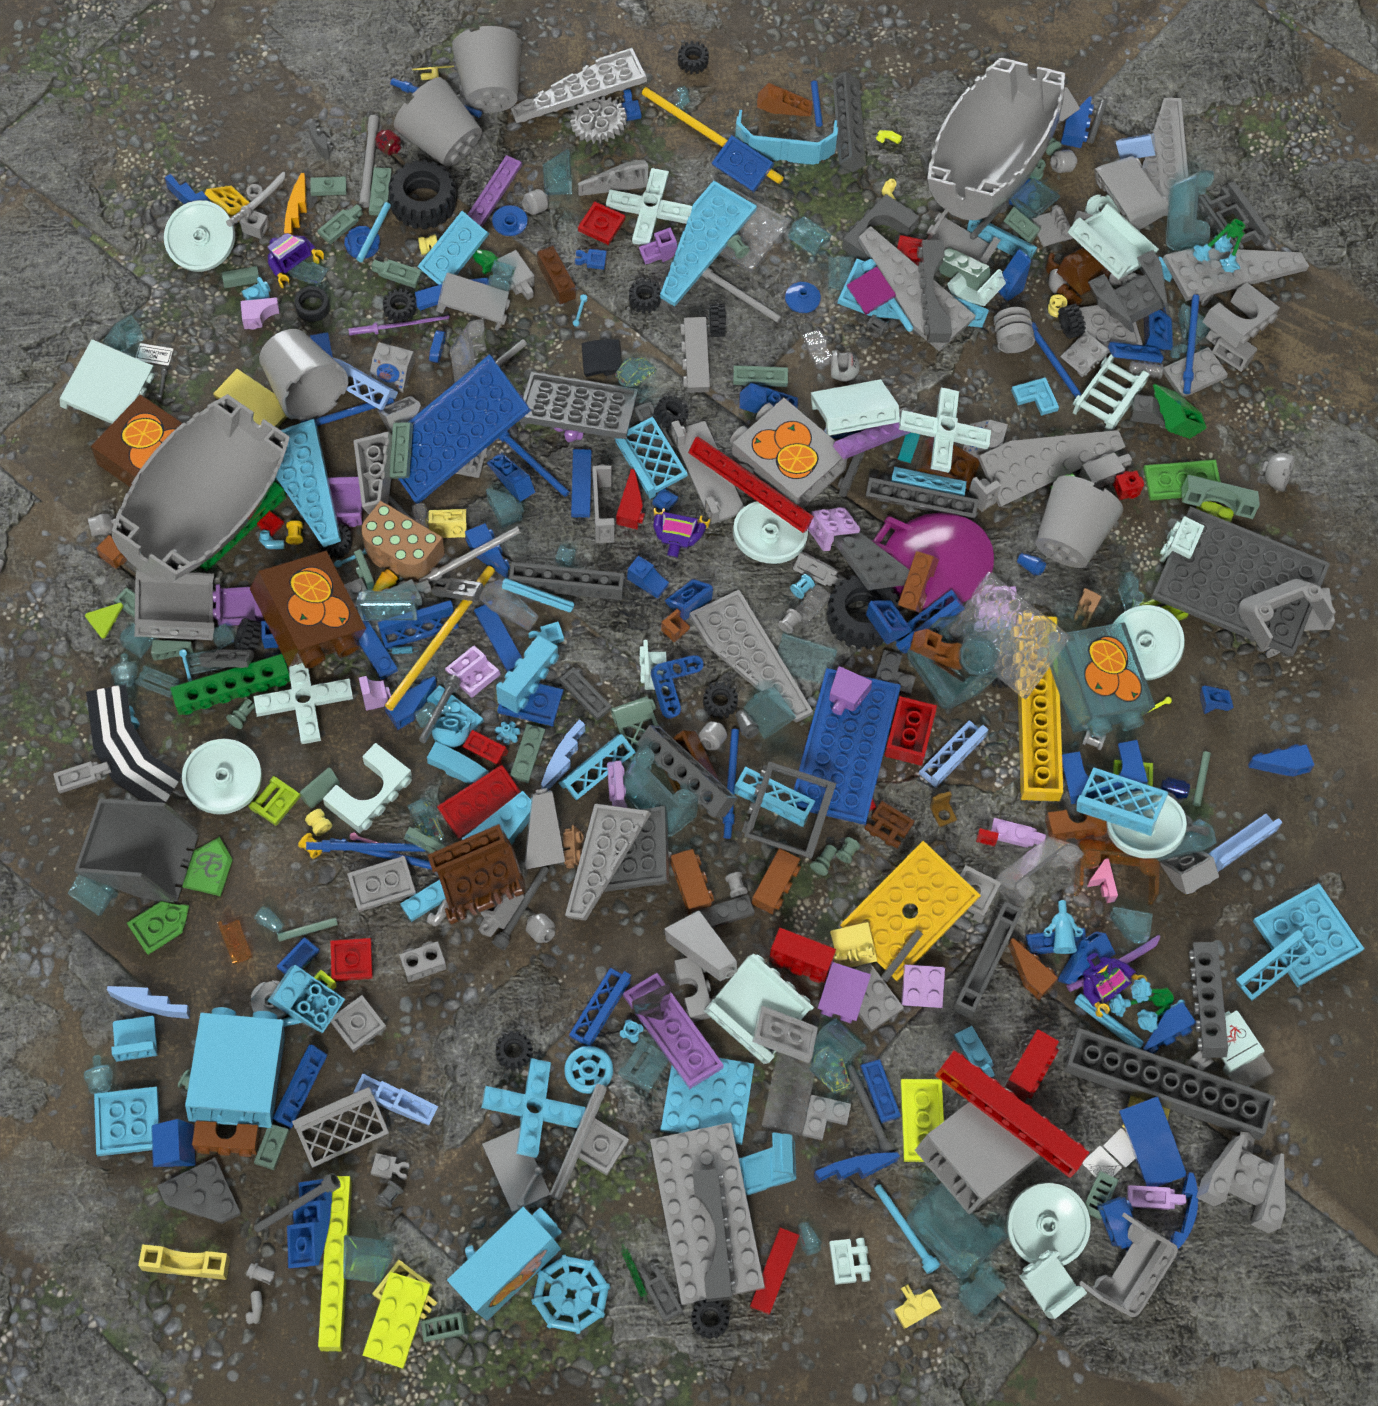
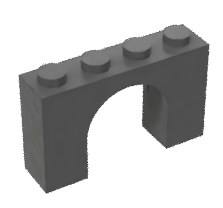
M885 194L882 199L879 198L875 202L871 210L868 209L861 221L858 220L854 224L850 232L844 234L842 249L854 258L866 262L871 258L863 250L858 242V238L869 227L877 225L890 226L908 237L918 227L919 216Z

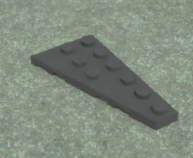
M861 532L834 536V544L867 590L905 585L910 570Z

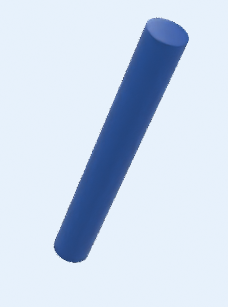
M812 81L811 90L815 122L817 127H821L823 122L817 81Z

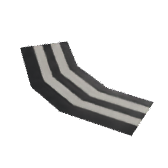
M127 685L87 691L86 696L93 749L102 763L107 762L111 770L109 776L113 782L144 802L166 803L181 779L182 774L152 756L131 723Z

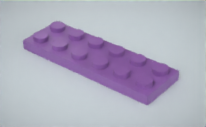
M657 973L623 993L627 1003L689 1090L724 1068L723 1063Z

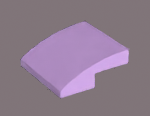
M475 646L471 647L445 668L449 675H455L461 680L460 687L471 698L501 675L500 671L487 660L486 655Z

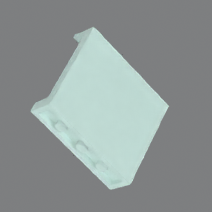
M1109 203L1105 205L1101 212L1084 221L1081 218L1076 219L1068 231L1079 244L1118 280L1139 268L1137 257L1151 250H1154L1155 253L1159 250Z
M91 340L60 397V407L67 409L69 406H72L112 424L139 395L145 396L146 386L148 383H152L155 376L153 366L95 340Z
M881 379L811 392L812 409H818L825 420L828 436L900 422L899 405Z
M752 954L737 969V973L727 981L705 1008L704 1012L763 1064H767L774 1058L776 1051L752 1042L761 1006L798 1020H802L806 1013L814 1007L806 996L800 995L795 991L796 988L788 981L785 982L777 970L774 968L770 969L761 956Z

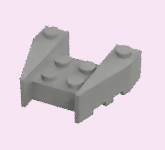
M1242 1134L1230 1140L1223 1153L1215 1160L1208 1173L1203 1176L1196 1198L1216 1206L1226 1202L1229 1192L1256 1206L1250 1225L1266 1233H1271L1281 1228L1286 1210L1284 1154L1276 1155L1267 1162L1241 1149L1245 1135Z

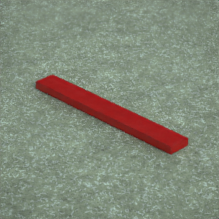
M699 436L695 437L688 451L690 455L802 533L807 531L814 516Z

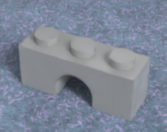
M689 958L675 960L674 969L678 984H691L697 990L694 996L684 1000L687 1015L692 1022L711 1018L704 1012L705 1008L713 1000V998H709L708 994L711 991L709 981L705 980L703 975L706 971Z

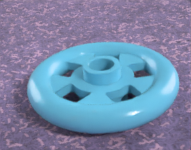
M583 1046L573 1051L567 1058L564 1067L565 1077L570 1086L581 1093L592 1094L597 1084L604 1085L605 1087L609 1084L613 1076V1064L608 1054L602 1049L595 1046ZM593 1055L601 1059L598 1064L591 1060ZM583 1056L586 1060L579 1065L576 1059ZM590 1067L593 1071L586 1073L585 1069ZM599 1068L605 1069L604 1077L597 1076ZM579 1070L581 1078L575 1079L573 1072ZM594 1079V1085H585V1080Z

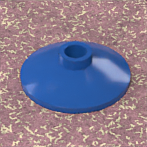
M511 205L499 208L492 217L494 229L504 236L520 234L525 230L528 221L526 213L521 208Z
M807 282L792 284L785 294V301L788 307L798 313L812 312L819 306L821 300L819 290Z

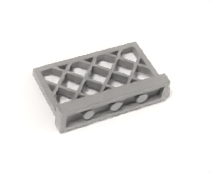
M370 1087L292 1121L312 1168L389 1134ZM371 1101L374 1107L371 1117L360 1113L363 1104ZM359 1106L357 1111L352 1110ZM347 1111L356 1113L352 1125L341 1121L343 1114ZM375 1112H376V1115H377L378 1119L373 1118L374 1115H375ZM340 1115L338 1120L334 1119V1117ZM359 1115L370 1119L366 1130L354 1127ZM329 1119L337 1122L332 1134L322 1130L324 1122ZM372 1120L381 1124L382 1132L376 1135L368 1132ZM339 1124L351 1127L346 1139L335 1135ZM309 1128L317 1130L314 1142L306 1140L302 1131ZM353 1129L364 1132L362 1140L358 1143L349 1141ZM320 1132L331 1136L327 1148L316 1144ZM367 1134L371 1135V1137L365 1139ZM334 1137L345 1141L342 1150L338 1152L330 1149ZM307 1143L312 1144L311 1149H309ZM347 1143L353 1144L346 1148ZM315 1146L326 1150L323 1158L316 1162L312 1156ZM328 1151H330V1152L333 1153V1154L327 1156Z

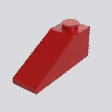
M631 469L616 515V525L638 530L639 524L644 522L645 513H643V504L635 469Z

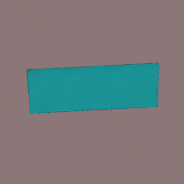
M912 432L906 434L898 460L911 463L920 434Z

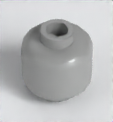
M1069 149L1056 151L1050 159V165L1057 173L1071 172L1077 164L1076 155Z
M540 189L526 193L522 200L524 210L532 215L545 211L548 208V195Z
M708 722L699 733L702 746L707 750L719 749L727 738L724 726L717 722Z
M539 913L529 917L526 932L537 943H546L555 935V924L545 914Z

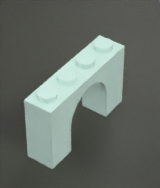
M376 743L365 753L363 761L368 768L382 778L384 784L381 792L372 799L357 800L335 785L323 798L324 805L358 833L367 830L372 825V820L376 816H380L385 811V806L390 801L393 802L398 797V792L403 787L406 788L412 781L411 770Z

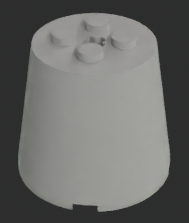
M482 26L480 30L471 32L469 29L459 34L453 40L452 51L466 105L483 113L501 112L514 106L518 99L521 39L517 37L514 31L498 26Z
M438 77L418 88L412 94L414 98L408 105L406 103L402 105L395 117L394 128L444 167H450L472 151L481 137L482 129L447 81Z
M288 329L274 335L267 341L260 352V365L283 412L290 419L295 418L299 419V421L318 418L336 406L338 403L336 400L341 394L346 392L348 386L346 371L308 335L299 329Z
M1074 476L1058 477L1053 483L1035 542L1037 548L1044 555L1060 564L1074 568L1086 567L1123 513V506L1118 498L1106 489L1101 491L1093 487L1094 483Z

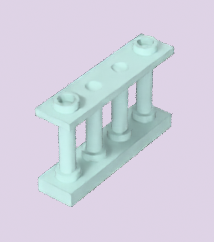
M1112 354L1109 358H1104L1099 372L1082 396L1078 395L1073 403L1075 406L1074 414H1077L1082 407L1104 420V423H1106L1104 431L1114 430L1132 404L1134 396L1140 393L1149 377V373L1144 370L1140 376H1134L1113 364L1114 357ZM1109 369L1132 382L1133 386L1126 389L1105 377L1104 374ZM1101 382L1122 394L1123 400H1118L1117 402L1096 390L1095 387ZM1089 395L1096 397L1113 407L1114 413L1107 414L1086 402Z

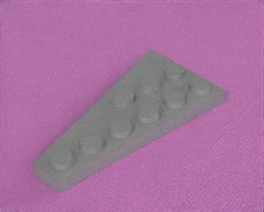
M594 804L565 914L567 918L587 920L651 815L649 811Z

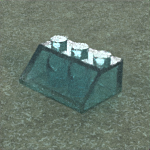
M365 590L358 593L356 604L362 621L417 620L418 599L416 591Z

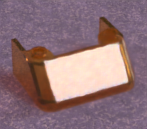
M1084 839L1078 844L1076 850L1074 896H1078L1083 887L1084 868L1094 869L1100 862L1109 859V862L1114 864L1139 866L1143 874L1150 876L1148 904L1153 905L1159 894L1160 864L1157 858L1134 857L1120 850L1113 842Z

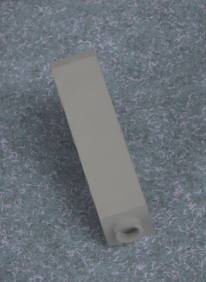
M547 788L535 790L536 793L531 795L524 861L526 869L565 862L553 793L548 791Z
M700 911L665 928L666 941L719 981L730 978L737 973V961Z

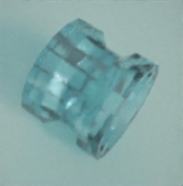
M561 544L557 551L555 562H563L567 566H571L576 549H568L565 545Z

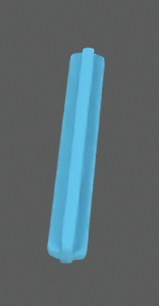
M508 578L503 580L502 589L567 612L573 610L574 602Z
M1080 994L1075 999V1004L1129 1046L1138 1049L1143 1046L1144 1042L1109 1014H1106L1104 1010L1100 1009L1103 1016L1097 1017L1095 1014L1096 1007H1092L1083 994Z

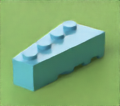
M537 636L524 653L525 658H519L516 661L514 671L506 673L504 683L499 682L496 685L498 703L517 714L521 708L524 709L531 693L534 694L537 691L538 683L541 679L546 678L549 667L552 664L554 665L559 658L558 646L540 636Z

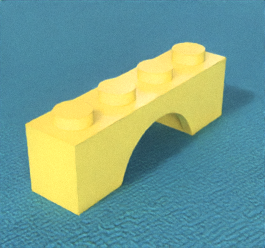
M142 1245L138 1266L142 1271L227 1280L230 1258L227 1253L208 1251L203 1253H186L161 1246Z

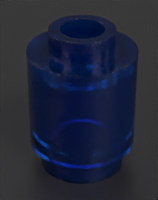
M1167 777L1166 780H1162L1160 789L1172 793L1177 799H1187L1190 784L1186 783L1185 780Z

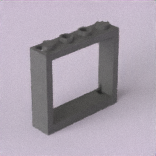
M769 761L767 766H763L760 774L763 777L762 784H757L754 795H757L755 803L751 802L748 811L751 817L749 822L745 821L742 832L745 833L744 837L812 859L836 783ZM772 771L826 788L806 851L752 833Z

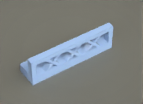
M333 358L343 367L348 377H353L355 385L347 386L346 390L380 410L384 409L389 397L396 398L397 391L348 363ZM367 385L369 393L362 395L359 386ZM381 393L384 395L380 404L375 402L374 394Z
M969 720L919 771V774L937 788L986 738L989 729L984 725L978 728ZM968 728L975 732L970 738H965V731ZM954 742L963 743L957 751L952 750ZM941 755H950V759L946 763L940 764ZM929 768L938 769L932 777L926 773Z
M1264 814L1208 853L1214 857L1217 871L1219 872L1275 833L1281 826L1282 821L1278 818L1273 822L1267 814Z

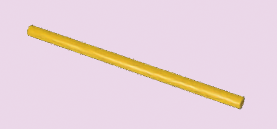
M645 87L643 89V96L721 147L728 141L649 88ZM773 169L766 175L778 184L784 178Z
M487 566L476 582H480L485 586L494 574V568ZM462 600L386 702L385 707L387 709L393 710L473 601Z

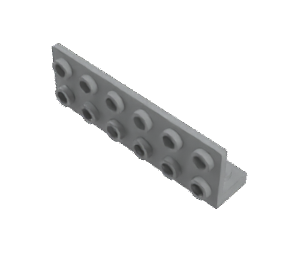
M678 420L671 422V435L711 524L737 516L744 506L735 486L688 453L695 437L698 436L718 450L706 422L702 421L687 427H681Z

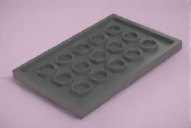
M531 372L523 396L531 411L518 422L626 439L638 396V389Z

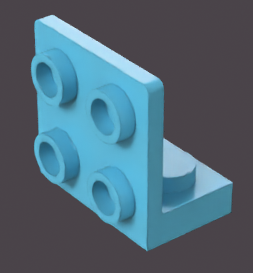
M154 1016L113 1022L114 1047L111 1048L112 1056L116 1062L157 1056Z

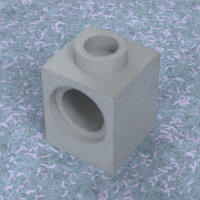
M254 210L251 211L250 216H244L240 220L242 232L259 239L263 238L269 228L268 216Z

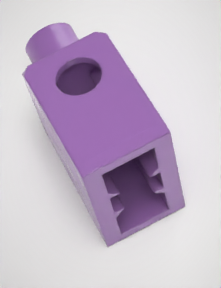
M839 666L830 691V701L835 703L832 711L837 715H842L845 708L855 711L871 691L872 681Z

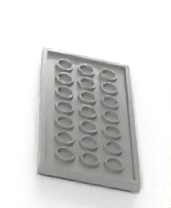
M726 1123L650 1139L682 1306L705 1300L704 1277L711 1267L716 1251L714 1224L704 1205L695 1197L693 1171L718 1169V1175H723L724 1187H720L721 1196L725 1195L726 1208H722L723 1217L727 1216L728 1229H725V1238L730 1237L731 1250L727 1251L728 1259H732L733 1272L729 1273L730 1280L735 1281L736 1293H732V1295L765 1289L732 1124Z

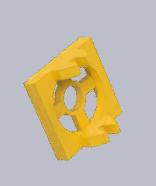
M232 186L206 189L205 192L210 201L220 206L230 215V218L240 212L242 206H247L250 203ZM226 203L232 204L234 207H229Z

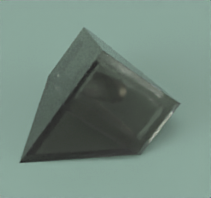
M666 984L633 1000L632 1007L634 1013L663 1020L671 996L670 986Z

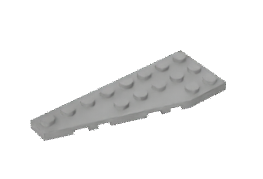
M633 48L595 60L596 64L590 67L588 65L583 67V71L580 73H572L554 83L548 91L544 92L542 90L538 92L537 97L526 99L511 108L515 122H525L528 119L540 117L550 112L559 111L569 106L647 82L646 75Z
M869 227L859 236L858 242L867 256L875 261L878 269L895 292V300L901 306L913 329L927 341V336H924L926 320L922 318V311L924 309V304H921L923 289H920L922 274L918 272V266L876 230ZM933 280L937 301L944 312L951 318V341L975 319L976 315ZM930 343V344H931L933 347H935L938 351H940V350H942L948 343Z
M1194 248L1166 254L1163 257L1165 265L1186 301L1192 300L1193 295L1204 297L1239 288L1246 282L1251 285L1307 271L1309 267L1301 252L1238 249L1235 261L1241 268L1233 273L1225 272L1219 262L1221 259L1229 258L1233 249H1231V252L1220 253L1215 248H1212L1209 251L1210 260L1202 262L1194 257Z
M1119 430L1008 441L977 457L988 482L991 484L997 480L1001 485L996 501L998 506L1001 507L1057 480L1060 476H1065L1082 468L1085 462L1097 460L1104 454H1112L1124 448L1125 445Z
M740 590L689 613V617L707 647L793 721L798 722L813 715V710Z

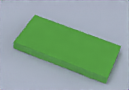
M1216 459L1144 465L1143 467L1150 501L1182 498L1181 488L1187 475L1221 482Z

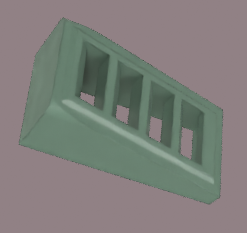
M153 640L151 655L153 660H162L180 656L179 651L182 649L187 651V655L193 654L194 649L190 641Z
M1099 1171L1085 1202L1089 1215L1099 1220L1102 1219L1099 1211L1090 1207L1089 1204L1098 1206L1110 1201L1119 1181L1118 1179ZM1100 1181L1110 1185V1187L1100 1183ZM1099 1188L1107 1192V1195L1097 1191L1096 1189ZM1093 1195L1104 1200V1202L1101 1203L1093 1199Z
M463 1312L421 1320L423 1342L468 1334L466 1314ZM456 1319H458L459 1330L456 1327ZM447 1321H450V1332H448ZM438 1322H441V1334H439ZM429 1324H433L434 1335L432 1336Z

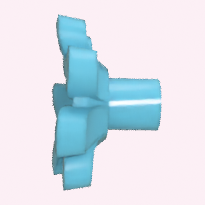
M513 721L509 724L502 722L501 727L495 728V733L498 734L496 740L498 742L503 740L504 745H509L510 740L516 743L518 741L516 735L520 734V729L515 728L516 724Z

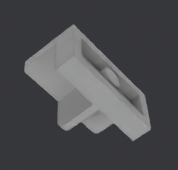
M975 477L972 479L968 497L978 499L977 508L983 512L996 503L1001 485L997 480L990 484L987 479L979 481Z

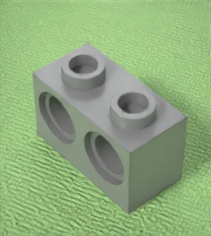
M438 941L424 943L422 947L417 949H406L399 955L408 983L446 970L445 960ZM429 954L437 955L434 960L427 959ZM412 960L418 962L414 967L408 966V963Z

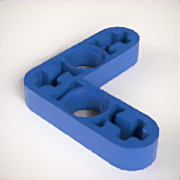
M693 655L659 663L651 669V678L661 712L666 718L672 719L679 715L681 711L673 679L701 671L703 661L699 656ZM692 662L697 664L696 667L692 666L687 668L686 666ZM674 664H678L681 667L680 674L674 672ZM657 671H663L664 674H657ZM663 686L669 688V696H665L662 693L661 689ZM668 708H674V711H668Z

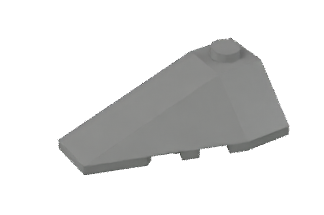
M633 160L578 183V195L606 193L609 190L622 191L645 188L648 183V163L645 160Z

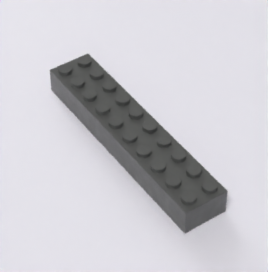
M1080 1028L1074 1036L1064 1072L1137 1098H1142L1145 1101L1158 1097L1161 1105L1165 1108L1239 1134L1240 1132H1249L1254 1139L1259 1141L1266 1133L1275 1096Z

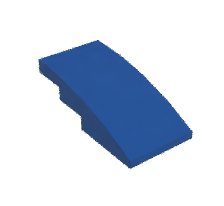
M1158 1097L1119 1111L1133 1149L1132 1152L1146 1186L1158 1187L1187 1176Z
M323 1179L300 1182L299 1198L321 1185ZM324 1192L293 1211V1225H287L288 1269L319 1265L330 1223L332 1192Z

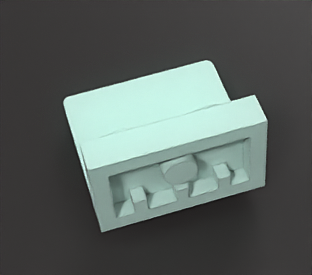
M1185 516L1180 522L1177 521L1173 529L1168 533L1167 543L1161 549L1160 554H1162V558L1160 561L1164 563L1172 551L1190 559L1204 525Z
M643 640V646H640L639 655L641 683H644L645 690H655L650 672L657 664L666 662V652H648V642ZM657 671V674H664L663 671Z

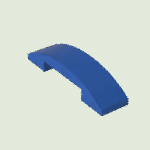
M1190 1172L1185 1177L1181 1195H1186L1188 1199L1181 1232L1175 1231L1170 1238V1241L1178 1249L1189 1236L1198 1210V1198H1196L1198 1193L1194 1173Z

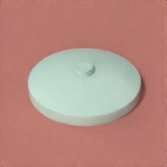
M192 201L179 207L169 218L164 231V244L169 256L179 266L190 271L202 272L219 266L229 256L235 241L234 225L229 227L226 224V221L230 219L229 215L220 206L209 201Z
M758 501L748 504L741 509L735 518L733 526V537L739 549L756 561L770 564L787 562L797 557L803 551L808 536V529L805 533H802Z
M1151 605L1133 607L1122 613L1111 626L1108 635L1123 643L1128 652L1127 669L1133 671L1140 680H1153L1168 674L1181 660L1185 647L1183 630L1178 620L1167 610Z
M216 739L202 744L187 758L182 771V784L189 800L199 809L212 814H228L242 809L254 799L262 781V771L255 753L245 744L231 739Z
M1131 791L1133 797L1143 794L1142 791ZM1125 793L1119 799L1122 802L1130 799L1128 793ZM1156 794L1149 796L1152 803L1160 801L1162 797ZM1170 796L1166 798L1154 826L1152 836L1106 822L1107 832L1112 842L1123 852L1139 858H1158L1174 851L1183 841L1187 825L1182 807ZM1146 798L1136 801L1139 808L1149 805ZM1133 803L1123 806L1129 812L1136 810ZM1152 809L1142 812L1144 817L1152 819L1154 816Z
M1049 1182L1038 1183L1023 1190L1012 1202L1006 1222L1009 1241L1017 1254L1024 1260L1035 1264L1040 1260L1039 1256L1045 1251H1058L1060 1255L1057 1258L1062 1266L1076 1259L1083 1251L1089 1239L1091 1226L1089 1213L1082 1199L1071 1189Z

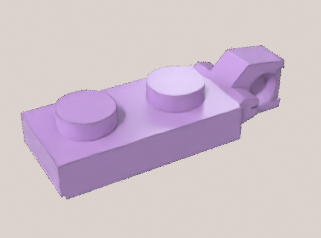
M622 761L608 762L610 801H612V806L627 808L624 800L626 788L623 785L624 767Z
M997 818L993 820L991 831L999 833L998 841L1026 848L1028 846L1033 847L1034 844L1043 846L1045 843L1046 835L1036 832L1037 829Z
M1132 1185L1127 1187V1200L1130 1201L1132 1208L1169 1210L1175 1209V1205L1186 1204V1195L1175 1194V1190L1170 1188Z

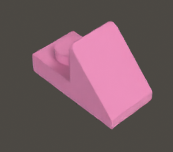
M1109 859L1103 861L1087 887L1101 885V894L1106 898L1107 903L1115 902L1118 896Z

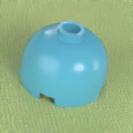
M446 713L445 717H439L432 730V736L436 742L453 749L462 745L467 740L470 732V721H466L464 715Z

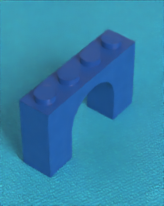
M1133 740L1119 743L1118 752L1122 764V771L1119 776L1148 785L1138 741ZM1080 751L1062 755V768L1070 803L1076 805L1079 795L1082 794L1089 779L1084 771ZM1116 782L1112 784L1115 791L1124 788L1122 783ZM1109 786L1099 789L1102 796L1111 793ZM1135 788L1130 791H1141V789ZM1095 790L1086 795V797L1091 799L1099 797Z

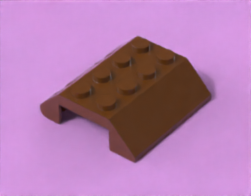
M500 824L428 854L432 871L439 876L449 907V909L445 908V912L451 925L459 922L460 919H466L468 910L473 915H476L478 911L483 912L495 907L496 902L498 905L502 904L503 895L505 894L509 900L513 899L514 895L518 897L525 894V882L514 849Z

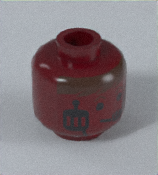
M381 130L375 138L376 147L385 155L397 154L401 150V138L392 130Z

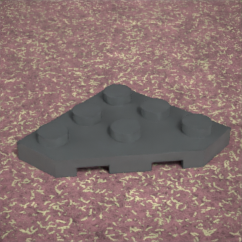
M216 1158L157 1186L168 1207L183 1210L186 1213L211 1219L221 1224L241 1215Z

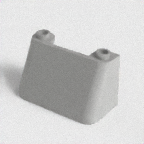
M1127 157L1095 168L1096 184L1100 189L1102 188L1109 194L1122 213V216L1138 231L1168 214L1167 206H1169L1167 199L1161 197L1141 168V162L1137 157Z

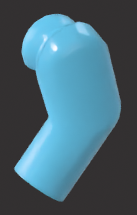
M267 530L260 532L259 540L267 549L285 548L284 540H274Z

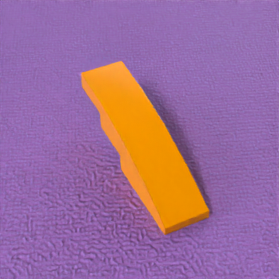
M304 173L300 174L288 201L284 234L293 235V228H300V213H307L306 179Z

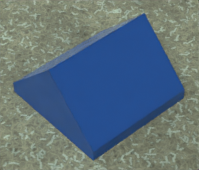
M1161 310L1144 317L1145 346L1158 347V349L1162 350L1173 349L1172 318Z
M692 579L668 597L665 602L673 611L679 609L681 611L680 617L685 621L689 618L690 612L705 606L712 600L713 587L712 585Z
M871 601L869 603L866 616L887 645L912 631L892 601Z
M175 1119L151 1126L153 1167L195 1166V1149L192 1146L193 1124Z

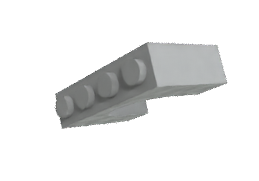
M1246 282L1237 289L1230 302L1242 310L1250 319L1240 318L1218 303L1208 311L1203 323L1234 348H1237L1241 344H1246L1250 337L1254 338L1259 330L1263 331L1269 323L1272 324L1278 317L1276 313L1280 307Z

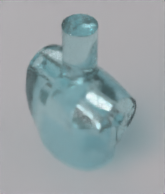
M122 653L120 655V664L111 667L114 685L126 684L127 687L134 685L138 673L137 665L135 662H128V654Z
M426 703L420 710L414 712L421 728H425L436 708L434 703ZM449 703L445 705L441 714L452 710Z
M100 1055L93 1056V1068L84 1072V1079L91 1094L105 1093L111 1089L113 1072L110 1065L101 1064Z

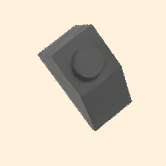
M1144 395L1134 396L1131 404L1130 421L1165 425V420L1160 412V405L1156 398Z

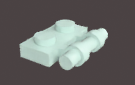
M864 1238L856 1239L857 1247H851L850 1239L829 1241L835 1285L855 1283L856 1274H861L862 1282L870 1281L869 1273L871 1272V1267L867 1261L868 1247L865 1246ZM853 1255H858L859 1266H854Z

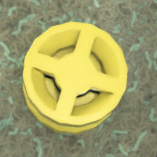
M1059 294L1052 296L1048 305V313L1053 317H1058L1059 309L1067 306V299Z

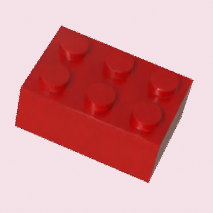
M900 696L885 757L922 766L937 705Z
M779 928L771 948L769 962L777 968H787L795 975H805L813 982L825 983L836 949Z
M1037 1029L1004 1088L1011 1090L1024 1103L1027 1097L1032 1099L1050 1067L1048 1065H1051L1059 1051L1056 1048L1059 1041Z

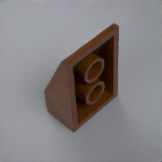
M934 437L925 440L915 471L967 481L965 491L969 492L972 479L975 478L978 470L979 459L953 444L949 473L931 469Z

